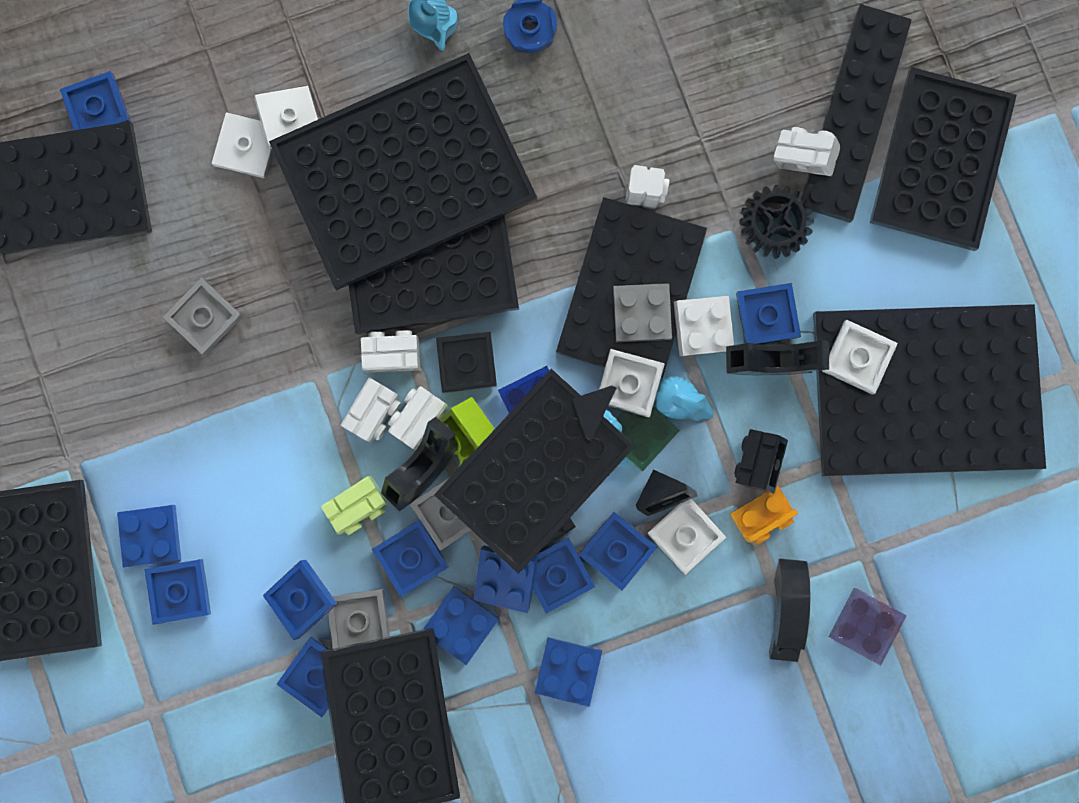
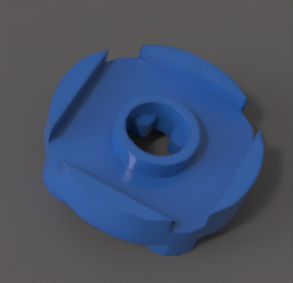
M517 0L504 16V34L515 51L525 53L542 51L552 45L556 35L557 18L555 12L550 6L548 7L542 3V0ZM527 20H532L533 24H538L532 31H528V29L523 27L527 24Z

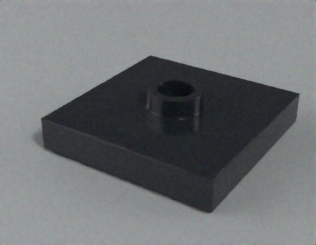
M491 331L436 338L442 393L497 387Z

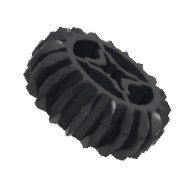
M778 184L774 185L772 192L768 186H765L762 189V193L755 191L752 195L753 199L748 198L745 204L747 207L741 209L740 214L744 218L739 220V225L746 227L740 233L743 236H750L745 243L750 245L754 242L756 244L753 248L755 253L760 248L764 249L763 257H767L770 251H772L774 259H778L781 252L783 256L789 257L791 250L797 253L800 250V245H805L808 242L806 236H810L813 232L808 226L814 223V219L806 217L812 213V208L804 209L803 206L808 202L807 199L799 201L797 199L800 194L799 191L794 192L793 195L789 194V186H786L783 192H780ZM767 203L783 204L779 209H773L769 206L766 208L763 205ZM790 210L793 212L796 218V229L793 227L794 224L789 220L788 217ZM781 213H783L782 217L779 219V225L775 226L772 229V231H770V228L773 225L774 218H778V216ZM756 214L760 216L759 220L765 226L763 234H761L756 225ZM774 234H779L783 237L788 236L790 239L779 242L772 241L769 238Z

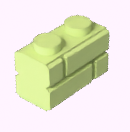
M367 476L322 505L321 508L338 535L346 532L350 536L362 528L360 523L365 519L370 518L373 521L386 513L384 507L389 505V503L381 494L372 476Z

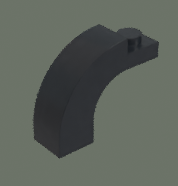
M821 340L790 345L745 343L726 346L727 374L753 376L794 375L829 370L828 341Z
M437 417L428 421L422 441L414 454L401 467L385 477L381 494L397 510H403L416 500L438 478L451 460L457 445L453 442L455 434L450 427L443 424Z
M779 559L774 578L777 603L776 620L769 648V657L772 660L798 662L801 650H805L809 628V569L807 561Z

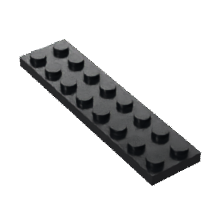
M863 4L859 5L821 130L834 134L840 144V151L831 176L808 174L801 200L806 198L808 201L803 206L804 209L812 208L813 212L849 223L853 221L912 19Z

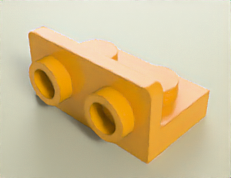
M777 485L774 494L764 492L729 515L745 541L748 543L755 541L757 545L771 537L769 532L779 527L782 530L795 522L793 517L798 515L796 509H792Z

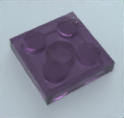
M853 588L828 637L881 666L907 615L865 592Z

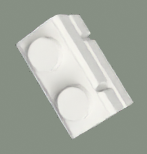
M793 127L791 131H781L774 154V162L779 169L831 176L840 151V144L831 132L819 131L818 134H812L803 128Z
M634 165L628 181L625 204L655 210L659 202L664 203L669 187V179H664V169L651 167L648 170L645 166Z
M396 331V336H385L384 332H370L368 337L361 338L362 371L365 373L420 371L419 338L417 335H412V331Z
M368 378L340 426L370 443H373L374 439L379 441L387 426L383 425L389 415L392 417L401 405L398 401L400 396L373 379Z
M421 386L417 390L413 388L404 400L407 405L401 413L396 411L388 422V425L391 426L388 432L415 451L422 441L428 421L434 417L441 418L449 408L446 403Z

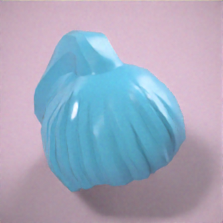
M410 0L408 6L410 27L423 37L433 40L438 49L444 51L446 40L455 32L458 24L456 10L448 6L445 0Z
M669 376L661 380L654 401L658 412L669 419L679 420L689 418L699 421L713 417V409L708 403L706 396L699 394L695 386L686 378Z

